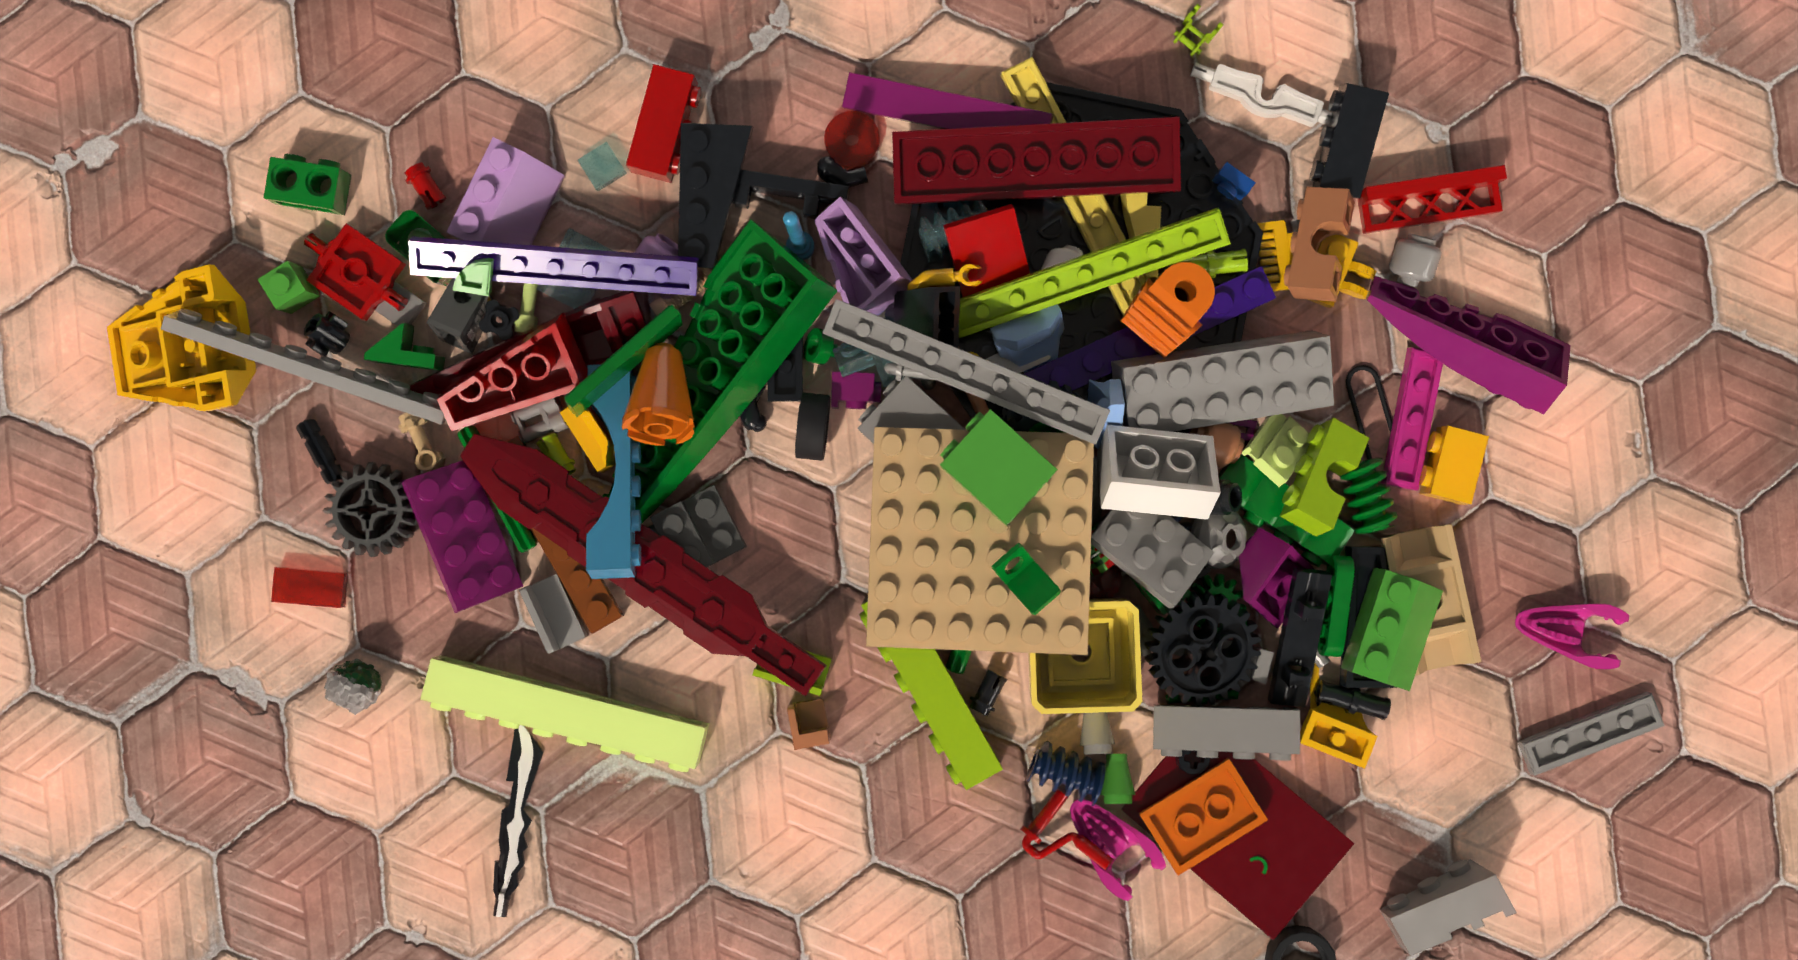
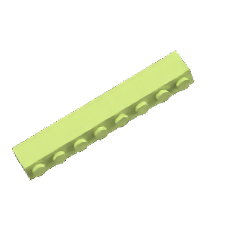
M442 655L431 658L420 700L431 702L430 707L436 710L451 711L452 708L465 711L464 716L471 719L485 720L486 716L499 719L498 724L503 727L519 729V726L522 725L533 728L532 733L538 736L553 737V734L566 736V742L570 744L587 746V742L601 745L600 750L609 754L620 755L621 751L635 754V760L645 763H655V759L668 762L670 769L680 772H689V768L696 769L699 765L709 723Z

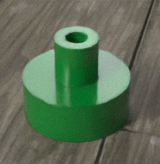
M814 328L806 338L804 357L808 362L823 365L830 357L837 358L840 353V346L834 344L833 337L823 334L824 329Z

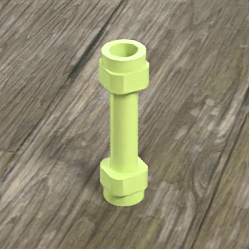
M524 283L520 316L518 320L514 321V332L523 333L537 326L538 318L534 317L538 284Z

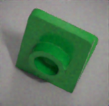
M1017 543L992 565L995 573L1032 615L1038 614L1061 593L1060 588L1033 560L1020 543ZM1020 557L1019 562L1013 568L1005 570L1007 564L1012 559Z

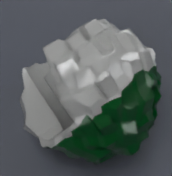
M359 659L346 661L342 665H336L333 670L327 672V681L324 687L326 689L325 698L336 703L337 706L346 708L355 715L376 703L378 696L381 694V675L374 669L372 664L368 665Z

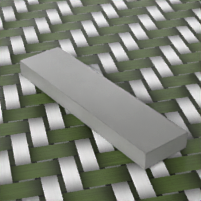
M1644 692L1517 742L1529 773L1535 776L1665 725L1652 693Z

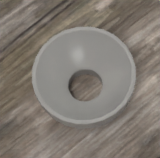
M1232 512L1230 515H1210L1208 520L1198 518L1194 520L1191 534L1214 552L1205 567L1213 569L1227 568L1239 559L1240 554L1246 547L1247 532L1245 524L1237 512ZM1233 529L1236 534V541L1234 546L1229 549L1226 545V535L1229 530Z

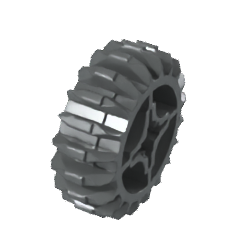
M368 462L366 468L359 464L354 465L353 474L349 471H343L341 478L344 483L339 481L331 483V486L337 492L336 494H326L324 496L333 503L332 507H326L322 511L325 514H332L333 519L328 520L325 525L328 528L337 527L332 538L334 540L344 538L342 544L344 549L354 547L356 555H364L367 551L370 557H377L380 551L384 555L391 554L392 545L396 548H402L404 541L401 536L406 538L414 536L413 531L408 526L418 525L416 518L412 517L413 510L402 486L403 472L401 470H394L391 473V466L388 464H382L378 469L375 462ZM380 483L390 489L395 497L396 504L386 501L383 489H380ZM365 484V488L361 489L359 501L349 505L354 492ZM373 505H377L378 508H386V511H377V513L369 514L368 511L361 512L359 510L360 508H368ZM397 514L392 527L381 536L380 530H384V522L387 517ZM350 515L359 518L362 530L366 531V536L354 527Z

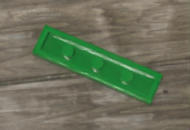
M673 305L666 307L570 391L564 398L569 410L576 417L581 415L644 359L648 348L653 347L657 343L664 342L683 325L680 312Z

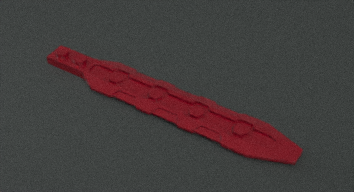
M474 434L460 457L495 505L528 529L534 528L567 551L569 557L586 568V535L599 520L609 501V497H602L569 475V470L538 449ZM641 523V531H635V544H640L641 566H635V577L608 579L625 590V595L644 608L650 607L681 628L685 636L710 653L746 656L806 697L827 665L769 627L751 593L726 576L717 575L686 554L685 549L665 535H658Z

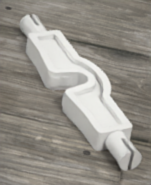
M1195 62L1192 68L1191 77L1209 82V90L1240 101L1243 107L1254 115L1264 118L1282 116L1309 127H1313L1317 122L1324 125H1329L1332 112L1322 109L1323 101L1307 96L1285 84L1279 85L1272 95V99L1267 101L1261 97L1264 80L1260 75L1236 70L1223 64H1219L1216 69Z

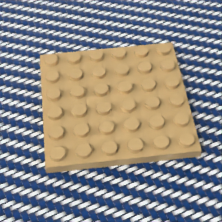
M874 427L866 646L1088 655L1094 444L1068 433L1015 431L1058 470L1006 527L940 466L944 460L940 456L943 450L954 439L960 443L969 431L958 429ZM1017 543H1020L1026 549L1033 560L1061 590V593L1036 615L1030 613L992 569V565ZM1020 557L1012 559L1007 564L1005 570L1013 568L1019 562Z

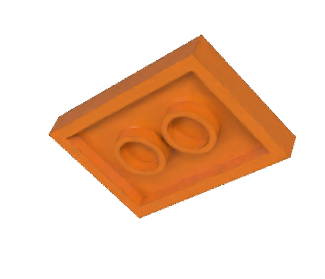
M1226 758L1139 812L1142 820L1178 876L1268 820L1229 758Z

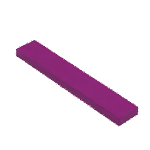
M850 72L842 104L844 109L940 129L1051 124L1054 116L1048 112Z

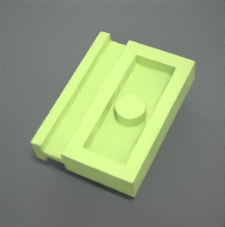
M1283 414L1267 416L1243 449L1242 454L1244 456L1248 454L1255 460L1253 464L1280 487L1288 481L1295 470L1297 462L1306 453L1309 443H1307L1309 432L1291 416L1288 418Z

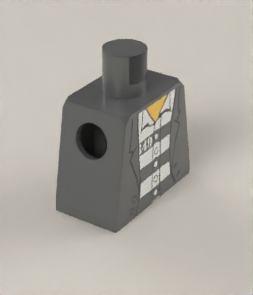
M452 278L430 315L427 324L441 341L473 354L482 334L479 322L485 317L487 311L485 305L493 299L490 295L483 296L453 291L456 278Z

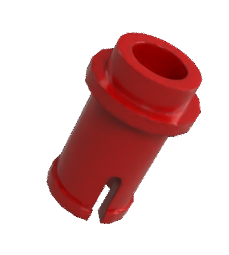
M420 162L404 172L407 177L405 181L407 184L413 185L424 202L426 209L430 210L438 206V201L443 203L447 198L442 194L429 174L431 172L430 167H425Z

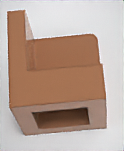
M822 698L788 705L787 712L794 750L830 743L831 737L825 704Z

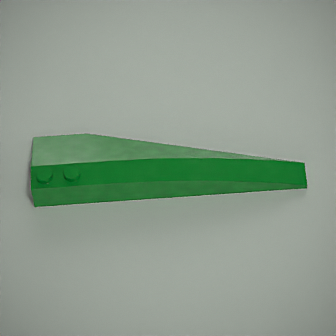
M751 219L708 275L703 286L707 288L700 304L695 302L689 315L693 319L685 335H680L674 346L682 354L695 431L691 439L680 444H676V439H666L665 446L640 442L641 463H635V476L640 475L641 497H635V510H640L641 523L664 502L733 425L837 292V289L814 268ZM613 485L611 487L609 494H603L602 497H610Z

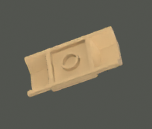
M1452 524L1424 527L1381 538L1386 552L1389 571L1422 581L1443 590L1415 676L1427 670L1481 662Z

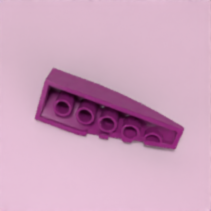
M1374 276L1367 297L1368 302L1418 347L1450 369L1485 387L1489 392L1500 394L1517 402L1523 408L1533 409L1544 415L1567 386L1571 345L1503 314L1496 313L1492 318L1479 314V307L1465 304L1463 308L1450 305L1447 297L1434 294L1426 298L1420 296L1419 291L1414 287Z

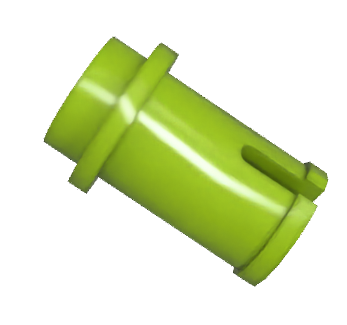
M557 433L549 434L542 438L543 441L539 440L536 443L542 453L569 470V475L576 471L574 467L575 460L568 457L558 439Z

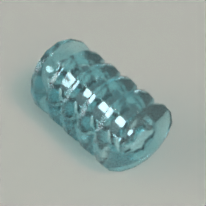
M981 200L974 201V211L966 203L962 204L960 216L952 207L948 208L947 220L939 212L934 213L933 224L925 216L920 218V228L918 231L928 262H931L932 250H935L940 258L945 256V246H948L943 225L987 212L988 209Z

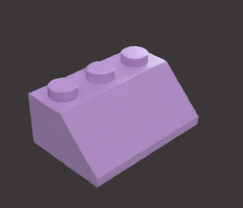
M493 137L448 227L447 233L459 240L532 245L565 175L531 155Z

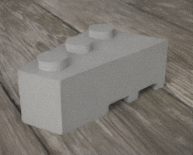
M1471 859L1468 861L1460 860L1450 865L1449 871L1439 877L1424 879L1417 885L1418 888L1407 895L1398 894L1387 901V906L1379 910L1399 946L1411 956L1453 939L1451 932L1471 924L1473 930L1485 926L1482 919L1501 911L1504 912L1506 917L1516 914L1517 912L1496 874Z

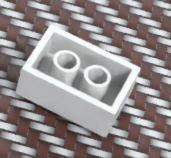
M1116 425L1106 426L1097 451L1102 509L1208 520L1220 495L1213 436Z

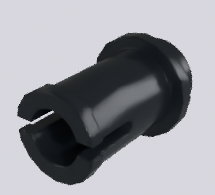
M987 669L975 697H970L972 702L969 707L988 717L990 711H995L993 705L1008 679Z

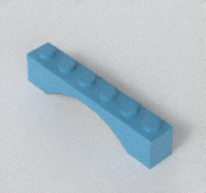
M588 365V376L600 365ZM633 370L629 371L591 405L593 411L604 422L611 435L616 461L614 485L609 501L599 520L586 535V571L591 579L635 577V566H641L640 544H635V531H641L640 510H635V497H641L640 475L635 476V463H641L640 442H635V440L627 436L628 430L626 428L622 430L621 427L622 418L638 376L634 375Z

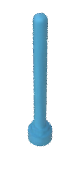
M788 211L783 215V222L789 234L786 247L802 260H807L814 253L815 245L813 238L802 230L797 214L793 211Z

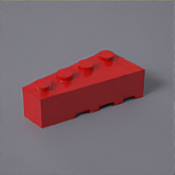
M564 312L455 381L437 398V401L451 431L568 394L588 377V369Z

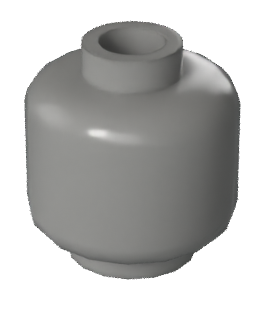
M1409 233L1408 238H1401L1397 241L1389 264L1390 271L1399 275L1397 282L1418 287L1419 281L1429 282L1433 280L1442 254L1441 250L1435 246L1436 240Z

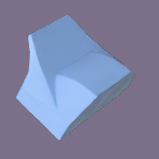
M1058 304L990 328L999 356L1010 360L1020 367L1045 356H1051L1049 360L1024 371L1025 373L1058 359L1060 338L1064 331L1062 312Z
M1110 379L1104 383L1089 380L1087 401L1110 410L1097 444H1094L1097 449L1100 446L1107 425H1123L1125 403L1121 379Z

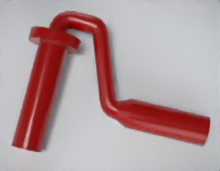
M1059 789L1048 800L1028 828L1024 825L1020 828L1026 834L1022 840L1023 849L1035 859H1042L1066 843L1073 841L1076 848L1104 870L1114 860L1087 837L1075 832L1067 833L1041 851L1031 845L1032 840L1038 844L1041 843L1042 840L1039 838V835L1069 798Z

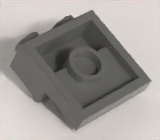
M715 485L650 517L653 525L649 526V529L660 536H667L683 547L686 554L706 567L747 547Z

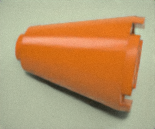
M657 343L647 349L624 412L622 430L626 428L628 430L627 436L635 441L665 446L666 439H676V444H680L691 439L694 434L695 423L682 354L669 343Z

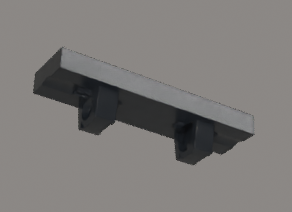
M742 170L740 171L735 189L736 193L733 204H735V207L749 209L752 192L804 200L803 217L816 219L820 202L832 204L839 197L849 201L850 191L849 186Z
M1293 568L1268 694V700L1271 704L1306 707L1332 580V574L1329 571ZM1288 665L1302 666L1301 671L1292 670Z

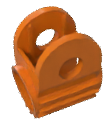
M1176 263L1168 267L1154 282L1149 278L1145 281L1126 310L1121 322L1165 358L1203 325L1199 320L1207 312L1214 300L1215 287L1213 280L1203 267L1195 263ZM1175 288L1185 291L1187 302L1180 301L1176 297Z

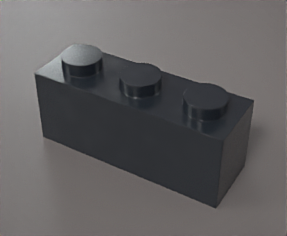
M1349 83L1342 84L1338 90L1333 91L1328 110L1332 111L1329 125H1324L1319 139V146H1323L1320 160L1314 161L1310 172V180L1314 181L1312 187L1349 189L1353 198L1361 197L1389 96L1388 92Z

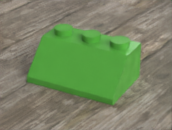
M1374 568L1341 668L1410 691L1443 590L1386 569Z

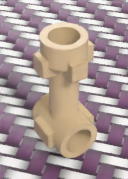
M408 413L400 415L398 418L401 424L398 426L401 433L409 432L418 450L415 460L417 469L429 472L443 467L446 459L443 452L433 451L422 427L428 423L427 420Z

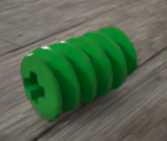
M1377 457L1360 461L1358 468L1340 476V480L1352 481V484L1343 490L1344 493L1355 494L1356 498L1347 503L1348 507L1359 508V512L1351 516V520L1363 522V525L1355 530V534H1366L1393 527L1395 525H1390L1389 523L1398 518L1397 512L1386 511L1387 508L1394 504V499L1382 497L1390 491V485L1378 484L1379 481L1387 477L1385 471L1375 470L1376 467L1383 463L1382 458Z

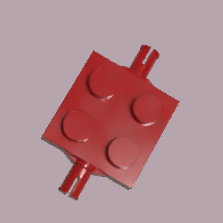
M346 223L337 237L328 242V244L314 233H310L307 238L317 245L307 239L304 240V245L319 255L316 267L306 281L360 319L368 321L377 306L383 301H386L398 311L403 310L405 307L395 301L394 298L407 305L408 299L392 289L395 280L407 264L351 225Z

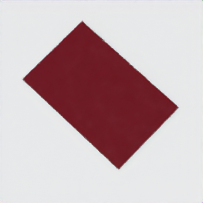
M1191 750L1190 754L1184 755V761L1190 763V768H1194V763L1201 762V757H1197L1195 751ZM1218 751V758H1210L1209 766L1205 771L1229 758L1268 820L1190 869L1274 940L1355 843L1257 760L1233 758V752ZM1165 756L1137 789L1135 795H1132V804H1125L1121 810L1152 836L1139 812L1202 773L1194 775L1186 773L1178 767L1175 757ZM1254 856L1262 857L1267 862V872L1265 874L1262 873L1264 865L1261 861L1254 860L1251 862L1249 859Z

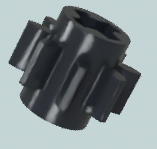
M328 311L325 317L319 313L314 315L304 328V335L309 338L305 345L323 357H326L329 351L333 354L340 353L350 339V334L344 330L348 323Z

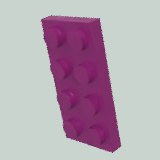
M463 460L402 482L454 613L523 587L485 491Z

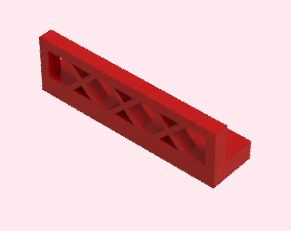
M1505 165L1365 187L1362 190L1361 197L1357 198L1363 234L1499 213L1503 209L1498 183L1507 179ZM1488 187L1491 206L1479 207L1469 200V197L1476 188ZM1468 190L1465 193V195H1462L1458 191ZM1448 193L1460 201L1452 212L1446 213L1435 205L1441 194ZM1434 195L1430 201L1425 198L1426 196ZM1414 198L1425 206L1419 217L1411 218L1400 210L1407 199ZM1399 201L1397 206H1394L1390 202ZM1381 204L1392 212L1384 223L1371 224L1369 205ZM1463 205L1469 208L1467 210H1461ZM1429 211H1432L1436 214L1426 216ZM1395 216L1401 219L1398 221H1392Z

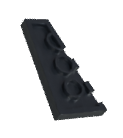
M681 123L678 256L699 258L698 268H714L727 226V218L735 197V189L746 157L745 153L748 142L753 132V126Z
M1345 546V556L1353 558L1355 571L1345 647L1341 655L1340 686L1346 688H1397L1341 668L1373 569L1389 570L1384 547Z

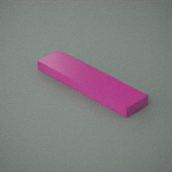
M1407 348L1383 470L1387 473V477L1381 480V484L1413 491L1419 490V481L1424 465L1443 363L1423 349Z

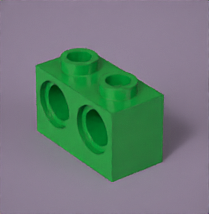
M286 153L284 154V159L270 157L263 198L276 205L345 216L351 174L341 169L340 163L331 160L319 159L318 164L307 163L305 157ZM296 173L297 179L295 184L287 188L286 180L288 176ZM330 178V189L325 193H321L320 186L322 182Z

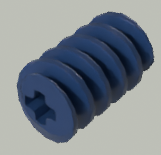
M1046 741L1036 750L1027 772L1026 781L1029 782L1035 774H1038L1039 786L1043 787L1047 780L1051 779L1052 791L1056 792L1061 784H1064L1065 796L1069 797L1077 789L1078 801L1082 802L1090 794L1092 795L1091 806H1094L1104 785L1105 764L1099 761L1092 767V759L1088 756L1079 762V755L1075 751H1072L1066 757L1065 748L1059 746L1052 754V743Z

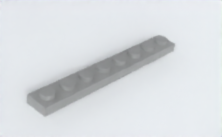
M838 299L834 302L823 330L825 335L1095 445L1110 413V410Z
M180 309L177 312L165 315L163 318L161 330L438 424H443L446 421L437 401V398L440 396L432 392L420 394L411 391V387L406 383L390 380L388 383L376 379V374L371 371L359 368L353 371L341 367L342 363L333 358L320 357V359L311 357L306 355L307 351L301 347L294 345L282 347L273 344L272 338L258 333L247 335L238 332L237 326L223 321L212 323L203 320L200 313L192 310Z

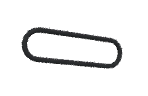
M1366 365L1352 368L1346 377V388L1359 432L1366 436L1352 390L1351 379L1356 372L1365 370L1374 377L1391 434L1393 422L1377 372L1372 367ZM1367 443L1365 454L1367 459H1371L1372 455Z

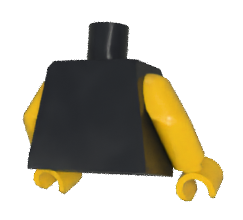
M967 264L960 271H953V268L923 271L908 283L907 290L896 292L894 304H890L885 310V319L958 348L960 286H955V282H962L966 286L980 285L982 281L971 282L967 275L969 270L973 268L980 269L981 267ZM969 352L971 354L979 356L977 353Z

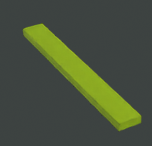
M1218 207L960 298L959 338L1229 245L1231 243L1220 209Z

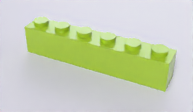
M868 600L861 604L864 611L859 614L866 629ZM877 647L885 662L887 663L892 660L899 671L894 674V678L902 692L910 691L916 701L911 707L921 724L925 721L928 722L933 731L928 737L938 754L945 752L950 764L945 767L955 785L962 782L964 788L968 790L1003 770L1001 763L936 649Z

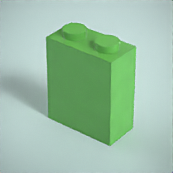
M990 409L985 415L978 412L965 427L969 433L960 443L954 439L943 450L940 456L944 460L940 466L1007 527L1058 469Z

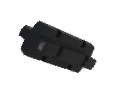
M307 419L299 423L296 429L301 439H306L304 444L316 467L322 469L320 474L324 482L331 484L333 481H340L343 470L340 464H335L337 459L325 436L319 434L321 429L316 420Z

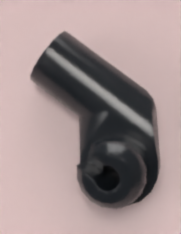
M766 386L760 390L740 415L742 425L747 430L760 432L767 425V418L760 414L757 405Z

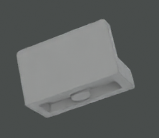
M557 574L519 589L548 654L588 636L573 601Z

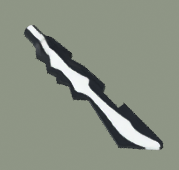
M522 725L519 726V729L514 730L506 781H513L509 806L502 809L499 832L501 854L500 860L495 861L493 892L496 898L493 916L507 917L511 894L519 886L518 872L525 864L523 851L528 848L524 834L532 822L524 808L543 755V750L525 726Z

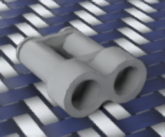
M559 396L510 412L512 421L515 425L518 424L520 429L518 435L523 444L552 431L559 433L569 428L559 413L563 410ZM539 414L542 415L543 421L526 427V420Z

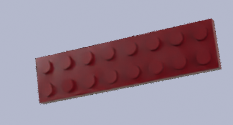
M1180 117L892 132L894 204L897 205L1181 192Z

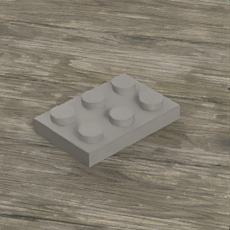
M1110 509L1091 534V545L1169 609L1177 605L1214 554L1210 548L1169 515Z

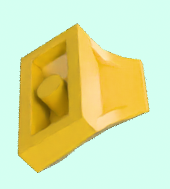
M568 407L559 412L597 472L604 473L615 466V451L611 435L604 422L596 413L585 410L576 417Z
M1321 703L1316 708L1309 710L1300 730L1301 744L1364 769L1378 737L1367 728L1362 713L1355 712V714H1349L1345 712L1344 708Z

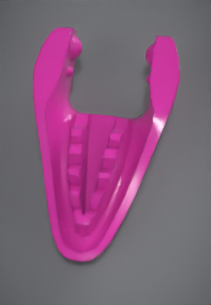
M1609 604L1549 606L1519 612L1515 619V626L1521 633L1532 640L1585 666L1594 669H1614L1620 667L1621 660L1616 655L1608 654L1604 657L1600 653L1593 655L1583 650L1582 637L1586 620L1592 616L1604 617L1605 620L1612 619L1615 624L1621 625L1629 621V615L1620 608Z
M1084 799L1082 802L1076 800L1072 803L1070 813L1078 834L1087 837L1114 859L1113 862L1126 849L1137 845L1143 849L1145 856L1151 859V866L1154 869L1162 871L1166 868L1162 853L1147 836L1097 804L1091 806V801ZM1091 860L1100 880L1110 892L1126 901H1130L1133 898L1131 887L1123 885L1121 879L1112 873L1111 867L1113 862L1104 870Z

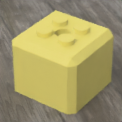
M1125 598L1089 599L1088 644L1091 653L1086 660L1076 661L1070 654L1028 653L1030 700L1032 706L1041 714L1133 712L1142 703L1139 609Z

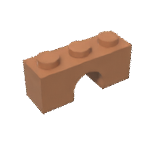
M1306 187L1304 199L1299 200L1297 206V219L1300 220L1298 232H1293L1290 245L1291 252L1294 253L1292 264L1286 266L1284 274V284L1289 288L1294 298L1337 301L1342 266L1337 256L1323 255L1318 253L1317 250L1320 243L1329 236L1349 235L1355 204L1349 189Z

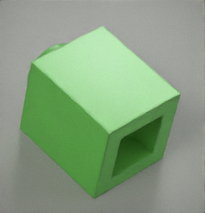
M290 261L282 263L257 279L275 309L289 314H293L320 297L316 287L306 281L309 276L304 268Z

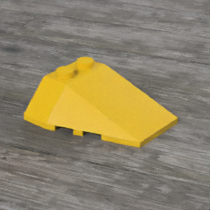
M208 264L180 272L174 277L175 281L165 289L159 288L151 294L153 298L143 305L134 306L107 326L117 395L189 407L199 411H213L237 405L257 371L255 361L161 330L165 315L177 312L180 309H188L200 313L203 320L215 323V321L227 322L237 326L238 332L250 335L246 302L215 265Z

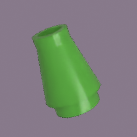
M1106 754L1105 780L1100 794L1104 795V804H1132V795H1135L1127 762V754Z

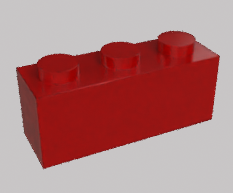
M653 64L626 166L631 173L668 183L672 182L674 174L679 175L681 123H692L689 120L692 107H698L701 97V87H698V82L693 74Z

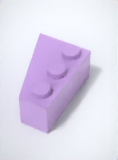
M839 197L814 220L827 261L831 263L836 278L834 283L837 292L841 294L843 302L879 316L890 304L894 303V295L897 291L907 290L908 283L912 281V278L856 205Z

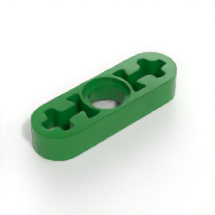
M1332 555L1331 565L1327 564L1326 571L1332 574V580L1318 643V652L1321 656L1340 657L1345 647L1355 567L1351 556Z

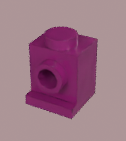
M832 371L831 408L839 409V402H846V409H866L867 403H881V382H875V373Z

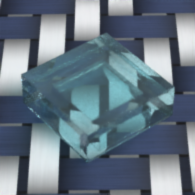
M607 142L577 160L597 191L627 174Z

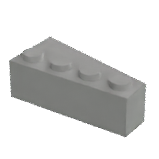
M1154 704L1153 749H1161V756L1172 757L1182 756V750L1197 751V757L1218 758L1219 751L1233 752V758L1255 759V753H1269L1270 760L1290 761L1291 754H1300V710L1295 707H1283V710H1278L1276 708L1254 706L1247 707L1246 709L1235 706L1204 707L1197 705Z

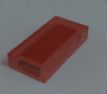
M274 567L271 602L345 608L349 573Z

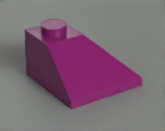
M1259 527L1254 535L1246 541V547L1239 556L1243 598L1270 624L1278 629L1284 619L1293 568H1314L1290 544Z

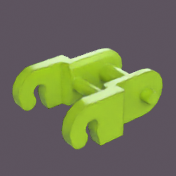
M1198 3L1184 19L1182 24L1185 27L1182 31L1178 32L1176 30L1173 34L1176 36L1173 43L1182 42L1192 50L1190 53L1191 57L1195 53L1199 55L1202 52L1200 49L1201 45L1204 42L1209 44L1224 25L1220 22L1211 34L1206 33L1205 35L1192 25V18L1201 7ZM1188 29L1201 39L1197 45L1184 35Z

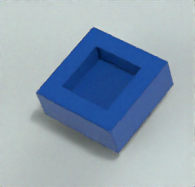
M1228 162L1220 168L1212 180L1218 185L1217 190L1230 199H1235L1236 197L1240 201L1256 183Z

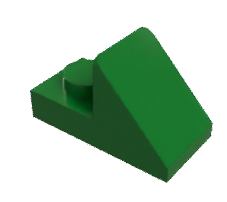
M405 322L396 327L364 354V360L374 363L436 371L444 369L445 357L434 354L435 348L413 345V351H411L414 326Z

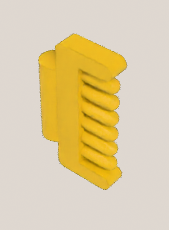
M1284 220L1258 223L1262 232H1265L1262 235V240L1273 239L1261 242L1260 249L1274 247V249L1259 251V257L1275 256L1274 258L1261 259L1259 263L1261 266L1277 265L1263 268L1265 274L1278 273L1277 275L1267 276L1269 283L1279 281V283L1270 284L1273 292L1289 290L1284 284V274L1286 266L1292 264L1294 253L1291 252L1290 245L1293 232L1287 233Z

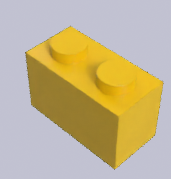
M1449 425L1436 427V431H1433L1428 439L1427 451L1430 454L1427 465H1424L1422 468L1419 494L1459 505H1471L1489 436Z

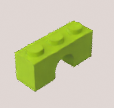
M1334 417L1321 425H1315L1307 437V443H1309L1307 451L1295 466L1294 472L1297 475L1294 483L1289 486L1282 498V503L1285 505L1280 517L1314 536L1333 530L1346 498L1330 488L1326 478L1327 470L1342 476L1358 468L1369 437Z

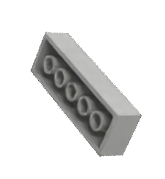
M1313 330L1175 351L1168 354L1165 358L1160 354L1111 361L1113 379H1121L1125 403L1122 426L1174 432L1334 406L1330 336Z

